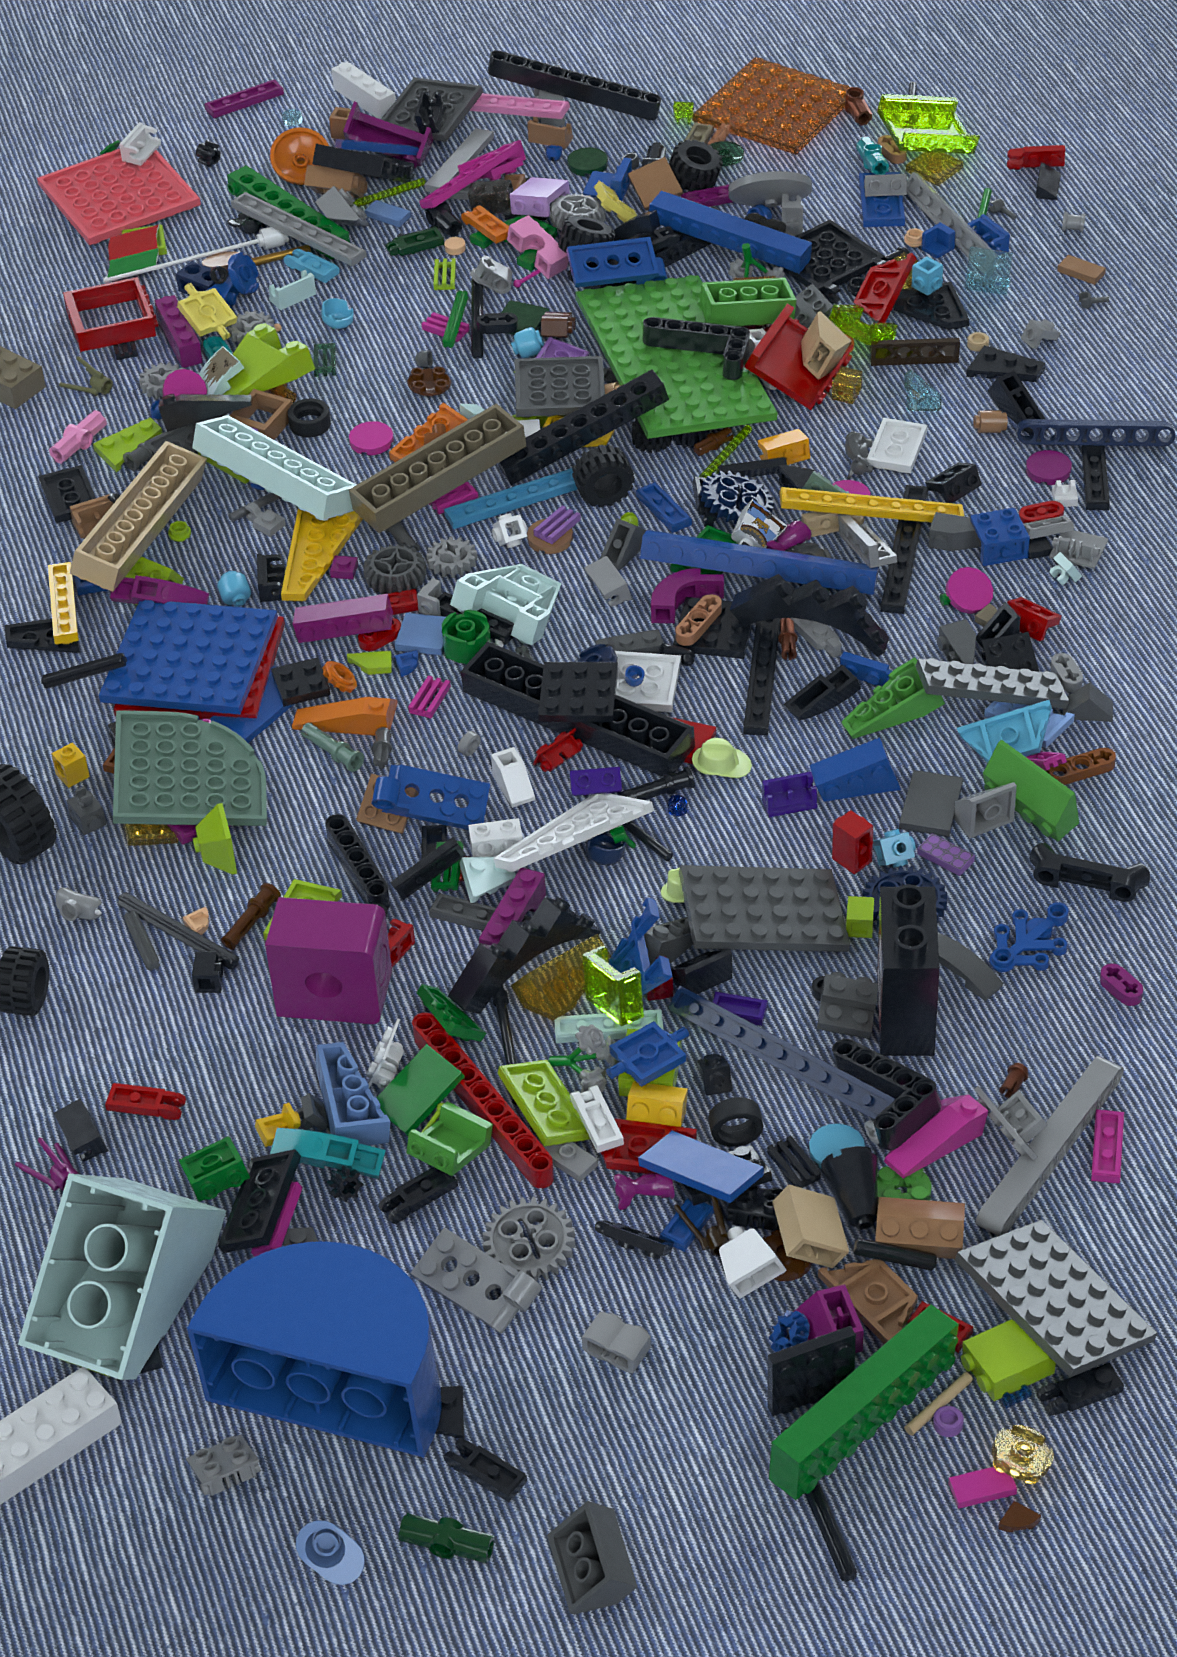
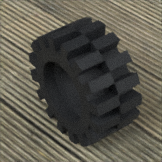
M636 418L635 422H632V443L635 445V448L639 449L641 447L643 452L648 449V453H652V450L660 452V448L665 450L666 446L669 447L671 445L672 435L647 439L638 419Z

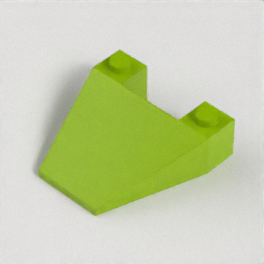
M266 323L255 326L253 330L245 335L232 354L241 362L244 369L227 381L231 388L222 395H249L253 389L266 391L296 380L313 371L315 366L308 346L299 341H292L282 348L275 328Z

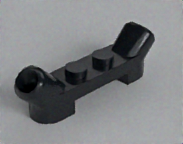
M1040 843L1034 846L1029 856L1030 862L1035 866L1033 873L1035 880L1045 886L1058 888L1060 881L1110 891L1109 899L1129 902L1135 899L1137 890L1147 887L1150 882L1149 869L1142 863L1121 868L1058 855L1047 843Z

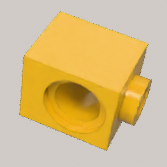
M73 742L51 753L55 773L68 788L90 777L86 756Z

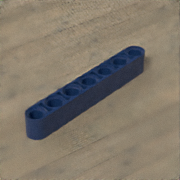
M1025 419L1020 421L1016 428L1019 441L1026 445L1169 446L1176 437L1173 426L1167 421ZM1028 427L1033 430V433L1029 436L1021 434L1024 428ZM1047 428H1054L1056 430L1053 436L1044 435V431ZM1071 428L1079 430L1078 434L1074 437L1067 435V431ZM1095 428L1102 431L1097 437L1089 435L1090 431ZM1116 429L1124 430V434L1121 437H1114L1112 435ZM1139 429L1147 430V434L1144 437L1139 438L1135 436ZM1163 429L1170 431L1169 436L1166 438L1158 436L1159 432Z

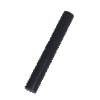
M630 821L623 824L627 831L665 861L671 860L673 853L634 822Z

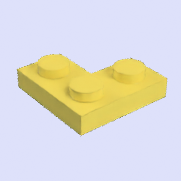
M601 181L597 182L594 188L598 194L597 198L601 200V206L605 210L617 213V217L624 223L637 216L634 209L619 200L614 190Z

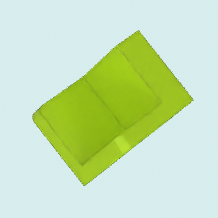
M848 896L846 918L848 937L872 938L873 897Z

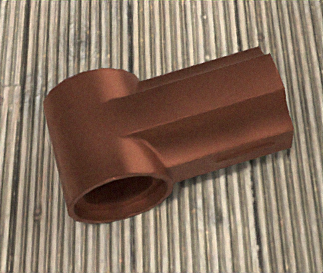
M858 87L848 88L845 97V111L851 114L855 122L859 123L860 126L867 125L872 120V113L864 100V91Z

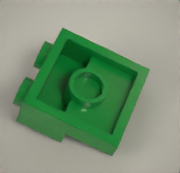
M229 1136L179 1159V1163L199 1202L214 1199L218 1193L230 1187H239L245 1180L250 1178L243 1160Z

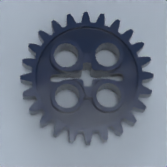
M722 471L719 474L713 472L712 476H707L706 480L703 481L700 492L702 496L701 501L705 502L704 507L711 508L710 513L717 512V518L725 517L726 522L733 520L735 525L742 510L752 499L770 513H772L774 508V501H772L773 496L768 495L770 490L763 489L764 484H756L757 479L749 480L748 475L741 477L739 472L733 475L731 471H728L727 474Z
M899 866L898 871H894L893 868L889 867V873L886 874L883 871H879V877L871 876V882H866V889H863V897L874 898L873 921L877 920V927H879L880 887H899L908 884L918 887H935L938 924L939 917L943 918L944 910H947L945 885L940 884L939 878L932 879L931 872L924 875L922 868L914 872L913 866H910L908 871L904 870L902 866Z

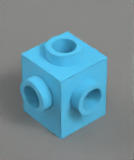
M926 256L912 266L913 288L928 296L942 287L943 265Z
M899 829L884 832V838L873 840L879 866L892 864L893 868L908 864L907 859L915 857L914 851L916 846L912 836H909V832L900 833Z

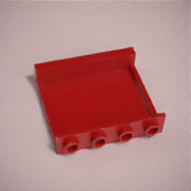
M787 303L751 353L744 368L812 410L816 403L820 405L827 395L824 391L829 392L834 385L835 380L833 378L837 380L843 372L844 368L841 366L846 367L853 357L850 355V352L854 346L850 345L833 371L818 380L803 365L801 341L808 328L790 318L795 308Z

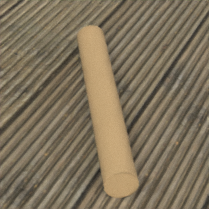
M964 1372L904 1427L906 1432L913 1436L934 1417L937 1409L946 1406L973 1381L972 1376L968 1372Z

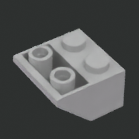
M333 186L315 201L325 216L337 224L363 227L369 225L366 220L368 217L360 207L358 208L353 204L355 199L343 188L338 189Z

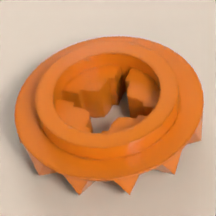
M327 661L322 667L324 677L328 679L329 683L334 685V688H339L341 692L351 693L357 687L353 673L343 664Z

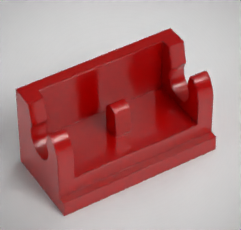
M392 919L390 922L392 926L397 928L391 927L388 930L392 968L415 944L413 925L410 923L406 924L398 919Z

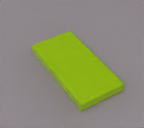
M548 1060L499 1066L497 1074L543 1146L590 1140L577 1110L573 1107L570 1093Z

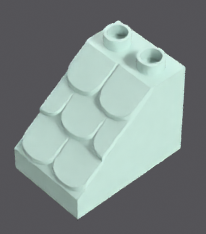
M68 1174L18 1345L120 1380L137 1379L158 1342L166 1335L189 1293L195 1288L207 1265L212 1261L226 1210L126 1178Z

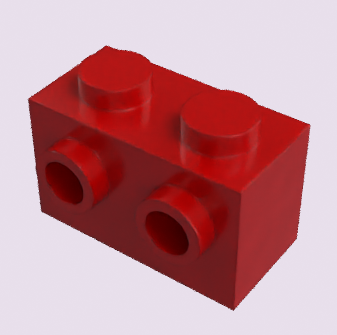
M852 810L838 817L832 826V859L854 875L870 864L873 855L874 825Z

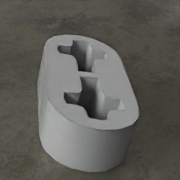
M1065 653L1055 654L1051 659L1050 669L1051 672L1057 674L1064 691L1072 693L1080 689L1083 683V674L1073 658Z

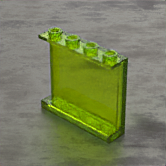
M881 95L877 113L900 151L975 154L980 135L968 134L955 113L958 105L956 97Z

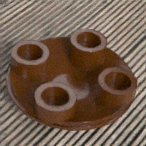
M438 366L433 369L417 367L411 370L407 385L411 391L419 395L435 396L446 392L450 388L451 379L443 367Z

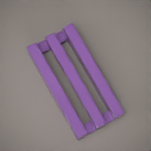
M562 505L533 529L534 536L553 544L581 520V515L578 512L573 514L572 509L566 511V507Z

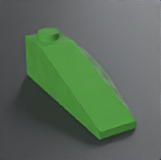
M915 657L894 669L888 675L890 679L882 687L878 685L873 690L874 695L867 702H861L841 722L852 739L924 717L945 704L941 695L926 694L915 667L917 663Z

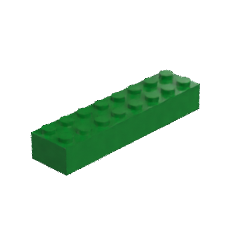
M932 1304L929 1305L771 1442L769 1480L794 1500L799 1499L804 1493H810L823 1476H829L834 1472L841 1460L845 1457H851L857 1450L858 1445L865 1439L870 1440L884 1422L889 1423L901 1407L911 1404L919 1391L924 1387L929 1388L935 1381L936 1376L943 1370L948 1371L953 1366L956 1359L954 1354L958 1343L957 1333L959 1324Z

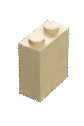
M788 1184L772 1201L787 1256L834 1268L849 1253L834 1197Z

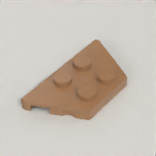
M873 1259L867 1260L864 1263L844 1264V1269L828 1271L827 1267L818 1270V1277L829 1288L846 1285L858 1318L884 1344L905 1327L918 1301V1295L882 1260Z

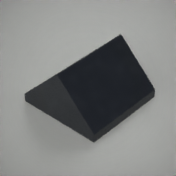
M731 949L710 950L672 967L673 983L677 988L682 986L695 994H699L732 979Z

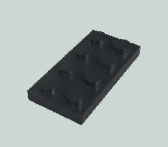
M296 1149L251 1158L247 1168L250 1178L245 1180L240 1186L218 1244L223 1253L269 1245L301 1158Z

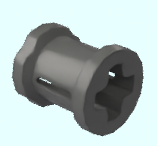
M140 443L134 451L123 454L126 466L132 471H136L139 469V465L145 461L149 462L153 457L151 449L145 443Z

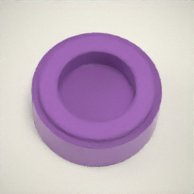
M943 1406L934 1413L933 1427L941 1436L953 1437L958 1435L963 1429L964 1417L959 1409L953 1406Z

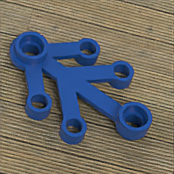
M1061 902L1050 904L1047 909V918L1027 934L1026 923L1028 922V913L1023 909L1015 910L1012 914V923L1015 925L1016 943L1008 948L1007 940L1010 938V928L1005 924L996 925L994 928V938L997 940V948L990 955V966L998 972H1008L1015 966H1033L1038 971L1046 970L1049 966L1047 954H1019L1023 951H1051L1057 956L1064 955L1067 952V941L1065 939H1038L1052 927L1062 926L1068 921V907Z

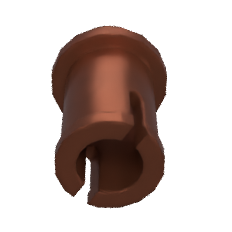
M1014 1063L1007 1069L1008 1075L999 1088L1001 1094H1004L1005 1090L1008 1089L1004 1095L1006 1098H1010L1015 1094L1021 1084L1029 1077L1028 1068L1021 1063Z

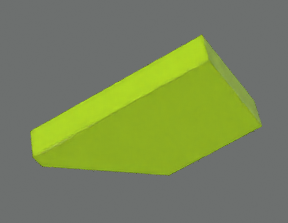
M391 651L347 654V662L359 666L361 671L368 675L392 673Z

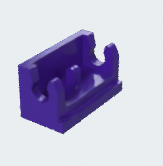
M811 772L762 781V802L769 818L818 808L817 788L813 786V775Z

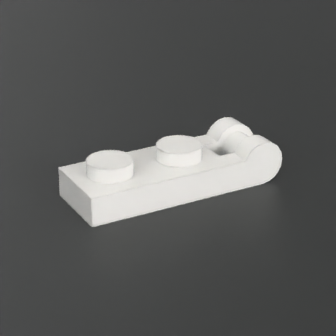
M597 1085L589 1087L588 1091L582 1093L579 1091L570 1093L573 1107L577 1110L597 1153L624 1145L623 1136Z

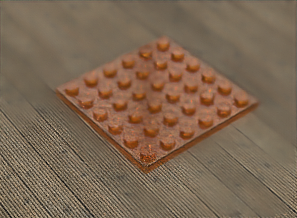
M754 57L693 113V121L712 125L716 129L722 123L729 124L731 126L729 128L731 134L797 155L845 108L846 90L851 87L817 77L813 74H807L794 68H788L779 63Z

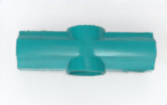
M861 137V140L856 143V150L863 159V167L875 175H885L889 171V163L882 155V146L875 144L869 137Z

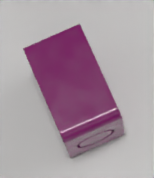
M278 897L265 943L277 1017L377 1024L381 1019L392 974L384 909L374 904Z

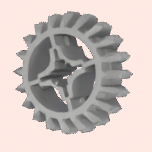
M576 193L574 195H561L551 204L550 222L558 230H562L564 219L571 216L589 217L604 223L606 210L601 206L602 202L598 201V198H591V195L585 196L583 193L581 195Z

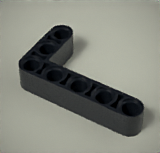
M658 317L644 319L643 343L645 345L723 354L724 378L737 380L742 377L749 353L750 331L747 328Z
M842 1039L833 1045L832 1051L838 1069L896 1099L877 1115L873 1122L880 1147L883 1149L893 1150L900 1147L940 1111L942 1105L936 1083L932 1079L854 1040Z

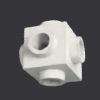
M511 513L499 516V521L493 524L492 535L494 540L499 543V546L507 544L508 548L520 545V540L527 537L526 523L522 520L521 514L513 517ZM506 528L510 530V536H508Z

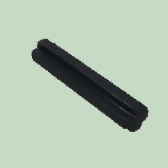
M861 1238L854 1242L853 1253L858 1256L930 1271L937 1264V1256L933 1253Z

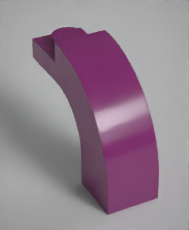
M693 568L667 576L655 587L652 593L651 623L675 624L676 611L684 603L686 597L702 598L705 595L712 594L724 599V575L701 574V568Z

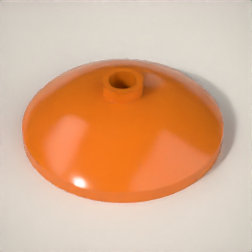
M289 129L281 133L272 144L270 150L272 168L286 182L304 185L307 165H313L316 144L329 146L328 142L321 134L312 129Z

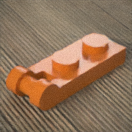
M478 205L473 208V211H466L461 214L464 224H470L496 244L507 239L509 226L482 206Z

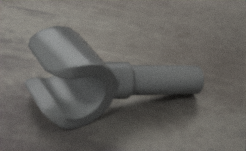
M1002 199L990 202L993 205L989 207V211L992 214L1001 211L1014 220L1017 218L1016 214L1005 207Z
M1081 292L1079 294V302L1083 308L1088 309L1092 304L1109 302V297L1095 298L1091 297L1089 292Z

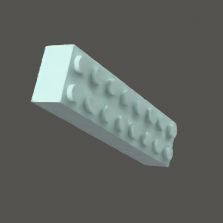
M228 415L196 423L192 448L200 452L202 456L215 460L218 465L225 466L233 470V473L244 476L251 483L258 484L265 488L267 492L274 493L282 497V500L298 506L300 510L311 513L318 520L326 521L329 518L343 516L354 511L352 509L349 489L356 486V484Z

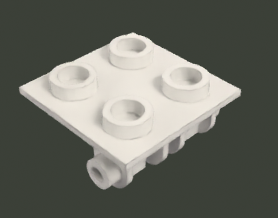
M400 1019L396 1020L392 1028L389 1026L386 1028L382 1040L379 1041L374 1051V1062H371L366 1073V1077L370 1078L368 1082L369 1088L374 1083L377 1084L379 1089L384 1090L395 1077L399 1062L404 1053L402 1044L398 1042L392 1043Z

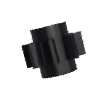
M208 140L205 143H200L196 149V156L199 157L198 162L208 167H211V164L218 163L221 157V152L217 150L219 145Z
M346 1165L342 1166V1170H332L331 1179L326 1181V1184L333 1188L330 1191V1195L334 1198L340 1195V1199L344 1202H347L348 1198L353 1196L357 1198L359 1187L364 1186L361 1181L357 1180L360 1173L355 1169L350 1172Z

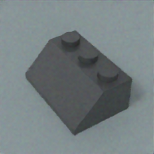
M587 1501L547 1535L570 1614L575 1615L616 1605L638 1587L614 1509Z

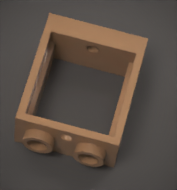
M307 165L304 185L316 193L325 194L335 186L338 189L343 188L346 192L348 191L353 198L363 199L364 194L367 192L368 184L366 178L359 173Z
M253 389L249 394L253 398L252 406L233 411L230 417L249 427L258 429L263 435L275 440L289 424L288 410L292 405V400ZM257 409L273 413L265 424L249 419Z

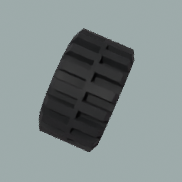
M685 140L684 142H679L678 145L676 144L669 165L681 189L692 192L715 186L723 161L721 155H718L719 152L713 149L711 145L697 140Z
M584 216L567 217L564 219L558 246L567 253V247L611 242L614 241L615 231L607 224L593 218Z
M598 445V448L594 449L592 447L587 453L583 452L581 454L582 457L577 458L575 461L576 465L572 468L573 480L583 500L591 506L595 507L598 505V507H604V505L612 506L613 503L622 501L621 498H626L629 495L628 491H631L633 488L632 483L635 482V478L625 454L618 447L613 448L612 445H607L606 447Z
M9 946L0 959V1011L35 1016L43 1006L49 985L47 955L43 950Z

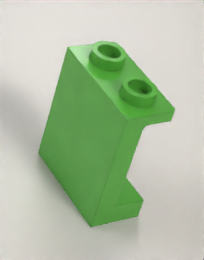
M447 1101L441 1106L440 1118L423 1133L415 1129L409 1132L406 1153L453 1176L490 1146L493 1123Z

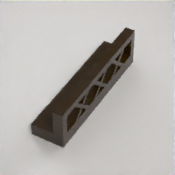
M936 338L871 341L869 351L871 366L959 363L960 339Z

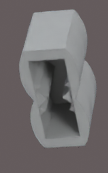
M599 1312L582 1336V1349L597 1359L608 1361L613 1366L628 1373H634L651 1348V1336L643 1327L625 1324L614 1313Z

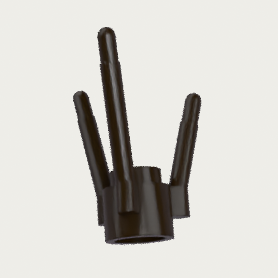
M711 1195L717 1226L710 1227L706 1231L705 1238L680 1206L675 1204L674 1209L697 1238L702 1250L709 1249L711 1255L719 1256L720 1247L729 1242L717 1197Z

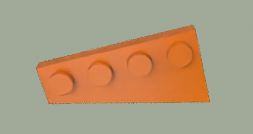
M443 402L439 406V411L431 413L422 426L418 425L414 429V433L411 436H406L389 451L390 459L397 462L424 445L425 434L432 433L433 425L444 424L446 432L468 419Z

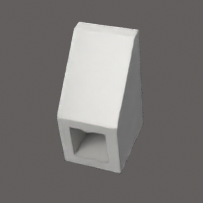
M515 747L491 754L493 777L511 807L534 801L535 795L525 764Z

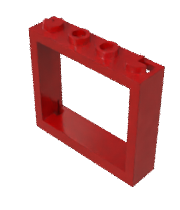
M138 277L63 292L66 312L80 352L156 336L155 328L159 327L156 314L154 315L153 306L150 304L145 285L140 284ZM132 300L137 301L142 318L84 329L79 311Z

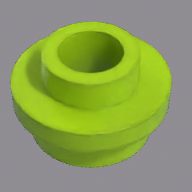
M184 521L173 522L169 527L168 536L173 541H185L191 536V528Z

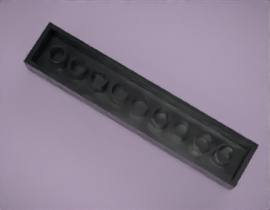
M487 642L460 671L464 693L558 733L564 731L568 733L575 728L576 732L573 736L575 739H580L584 744L659 776H663L665 773H675L695 748L693 726L616 695L613 722H539L538 712L544 664L491 642Z

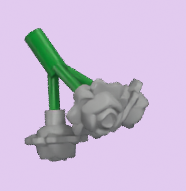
M749 243L742 245L744 260L737 258L735 262H731L728 272L730 276H733V280H750L754 269L750 264H753L763 272L766 278L784 277L783 267H774L771 270L763 267L753 259Z
M591 1024L588 1027L582 1025L579 1027V1032L575 1035L579 1041V1047L570 1055L550 1056L548 1061L552 1067L570 1066L579 1073V1077L582 1079L581 1093L588 1091L589 1087L595 1085L603 1092L607 1084L605 1079L606 1070L601 1069L599 1066L593 1071L583 1070L576 1062L597 1058V1061L606 1060L611 1067L616 1065L618 1061L610 1054L609 1046L615 1042H613L610 1036L607 1037L605 1042L603 1032ZM582 1051H586L587 1053L586 1055L577 1056Z

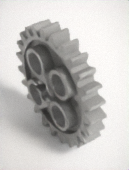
M534 1196L530 1203H526L524 1197H521L519 1205L510 1200L509 1209L500 1206L501 1215L492 1213V1222H486L487 1232L482 1234L484 1252L503 1265H509L517 1271L526 1273L536 1281H538V1276L540 1275L545 1280H549V1271L558 1275V1265L566 1267V1258L573 1257L571 1248L576 1246L575 1230L572 1228L571 1218L566 1217V1211L561 1210L558 1212L557 1203L548 1207L547 1199L537 1204L536 1197ZM519 1221L524 1223L529 1239L534 1243L535 1251L540 1257L539 1259L534 1257L530 1243L524 1237L523 1228ZM534 1222H542L538 1225H532ZM507 1233H515L514 1235L506 1236ZM546 1244H552L551 1247H542ZM519 1255H526L524 1258H516Z

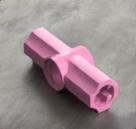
M94 410L78 425H68L64 430L63 438L49 449L50 456L54 458L55 462L62 464L78 449H88L92 444L93 436L107 425L106 418L103 417L101 412Z

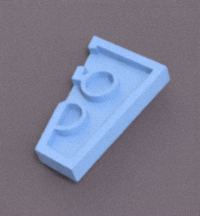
M993 701L985 709L984 717H994L1029 705ZM1051 709L1042 747L1046 749L1074 722L1075 714L1066 712L1065 715L1053 713V709Z

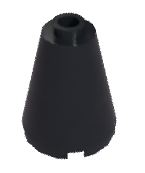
M855 1146L841 1149L842 1155L833 1157V1153L828 1155L822 1161L821 1168L850 1225L860 1230L868 1229L877 1220V1154L875 1151L872 1153L869 1147Z

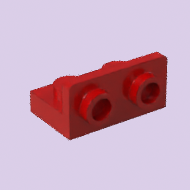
M1023 597L1007 602L1021 617L1019 632H1029L1030 637L1038 641L1044 640L1048 628L1060 623L1061 615Z

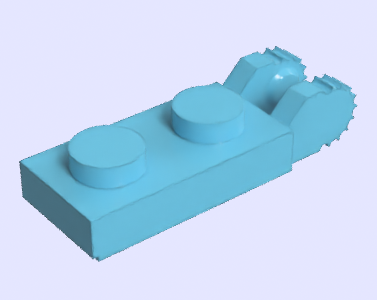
M298 248L293 251V256L288 254L284 257L285 264L291 269L306 270L307 274L312 273L314 278L324 283H327L340 273L337 265Z

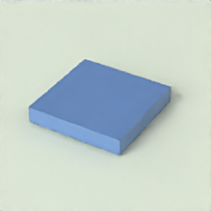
M405 613L395 642V651L411 652L417 650L418 653L442 655L444 651L442 622L446 617Z

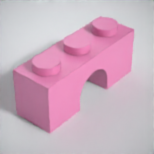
M529 215L509 225L507 241L520 253L527 249L537 250L534 266L547 279L567 269V253L562 251L558 246V242Z

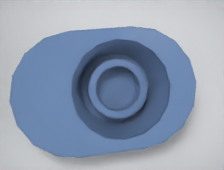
M316 1520L307 1523L300 1529L296 1537L298 1556L324 1579L333 1584L345 1585L352 1583L361 1575L365 1561L362 1548L339 1526L328 1521Z

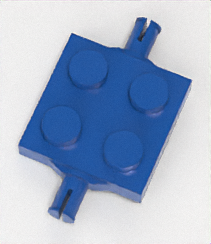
M653 1021L609 1046L610 1054L618 1063L606 1069L608 1077L614 1079L625 1072L631 1075L642 1087L685 1063L686 1054L681 1050L677 1042L689 1037L688 1030L683 1026L677 1031L669 1033L661 1029Z

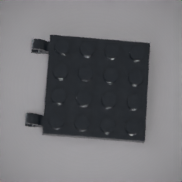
M828 220L795 236L812 242L811 260L800 273H796L784 268L783 271L806 287L813 284L822 294L825 293L830 303L834 304L840 301V298L836 295V293L840 292L838 286L868 272L871 267L885 264L887 261H885L883 254L832 220Z

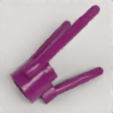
M39 1137L37 1139L38 1143L54 1162L50 1169L51 1179L20 1162H16L15 1166L46 1183L53 1191H56L58 1188L64 1191L68 1174L79 1173L73 1168L59 1143H55L54 1147L63 1162L59 1160L43 1138Z

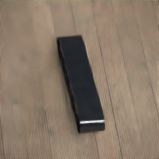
M335 814L329 816L325 822L328 844L364 904L380 903L388 910L390 908L388 885L352 825L344 815Z

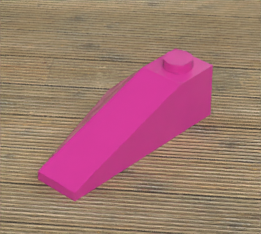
M969 1094L941 1100L942 1106L940 1111L900 1147L891 1150L885 1157L884 1163L903 1179L981 1136L988 1110Z

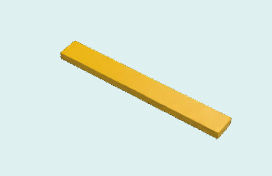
M781 487L779 493L781 508L930 523L933 521L935 512L964 516L962 504Z

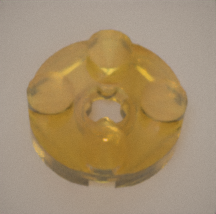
M1013 1425L1012 1429L1007 1430L1005 1428L1001 1429L997 1433L991 1448L994 1458L993 1466L997 1471L1006 1473L1028 1484L1037 1483L1041 1477L1048 1473L1054 1459V1451L1052 1447L1049 1450L1048 1446L1044 1443L1046 1438L1039 1431L1024 1425ZM1020 1450H1024L1026 1456H1023L1018 1452Z

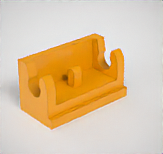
M800 429L757 440L758 447L763 452V455H760L761 460L784 457L786 458L787 465L810 459L809 438Z

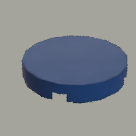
M242 252L230 256L228 272L236 290L243 295L256 292L259 287V282L256 283V277L259 276L253 260L248 255H243Z

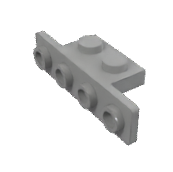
M977 1086L974 1090L980 1098L976 1101L985 1107L988 1112L991 1111L988 1116L998 1127L1003 1124L1000 1130L1010 1142L1015 1139L1011 1143L1022 1156L1027 1153L1035 1160L1038 1156L1027 1143L1048 1125L1019 1090L1000 1107H997L985 1092Z

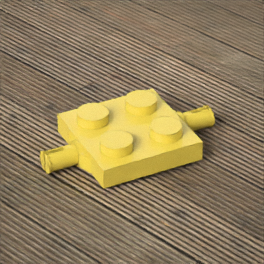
M192 283L187 284L184 289L190 296L178 301L177 308L199 337L216 331L223 340L228 339L231 334L225 327L237 323L235 313L215 288L207 291H197Z

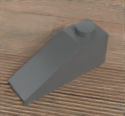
M935 512L929 530V548L957 551L981 547V541L970 521V517Z

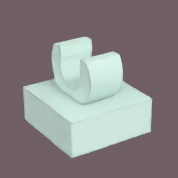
M1061 552L1053 558L1058 565L1051 568L1050 574L1054 578L1061 574L1057 578L1061 585L1065 584L1069 577L1075 583L1082 577L1076 567Z

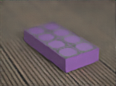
M933 833L917 848L918 855L958 876H961L975 861L974 854Z

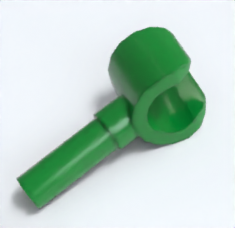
M623 825L609 830L615 844L623 841L632 849L636 847V844L627 836Z

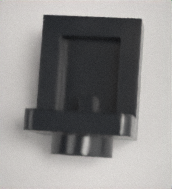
M709 1054L704 1056V1059L697 1060L698 1071L703 1078L706 1095L732 1091L730 1066L724 1056Z

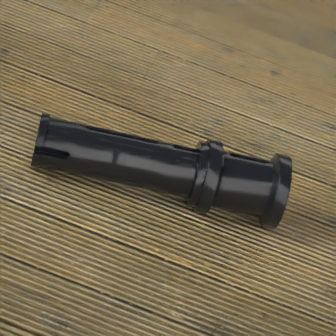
M687 766L683 768V771L673 774L665 773L661 779L618 792L617 794L647 800L665 793L673 795L675 791L687 787L690 789L695 788V782L692 772Z

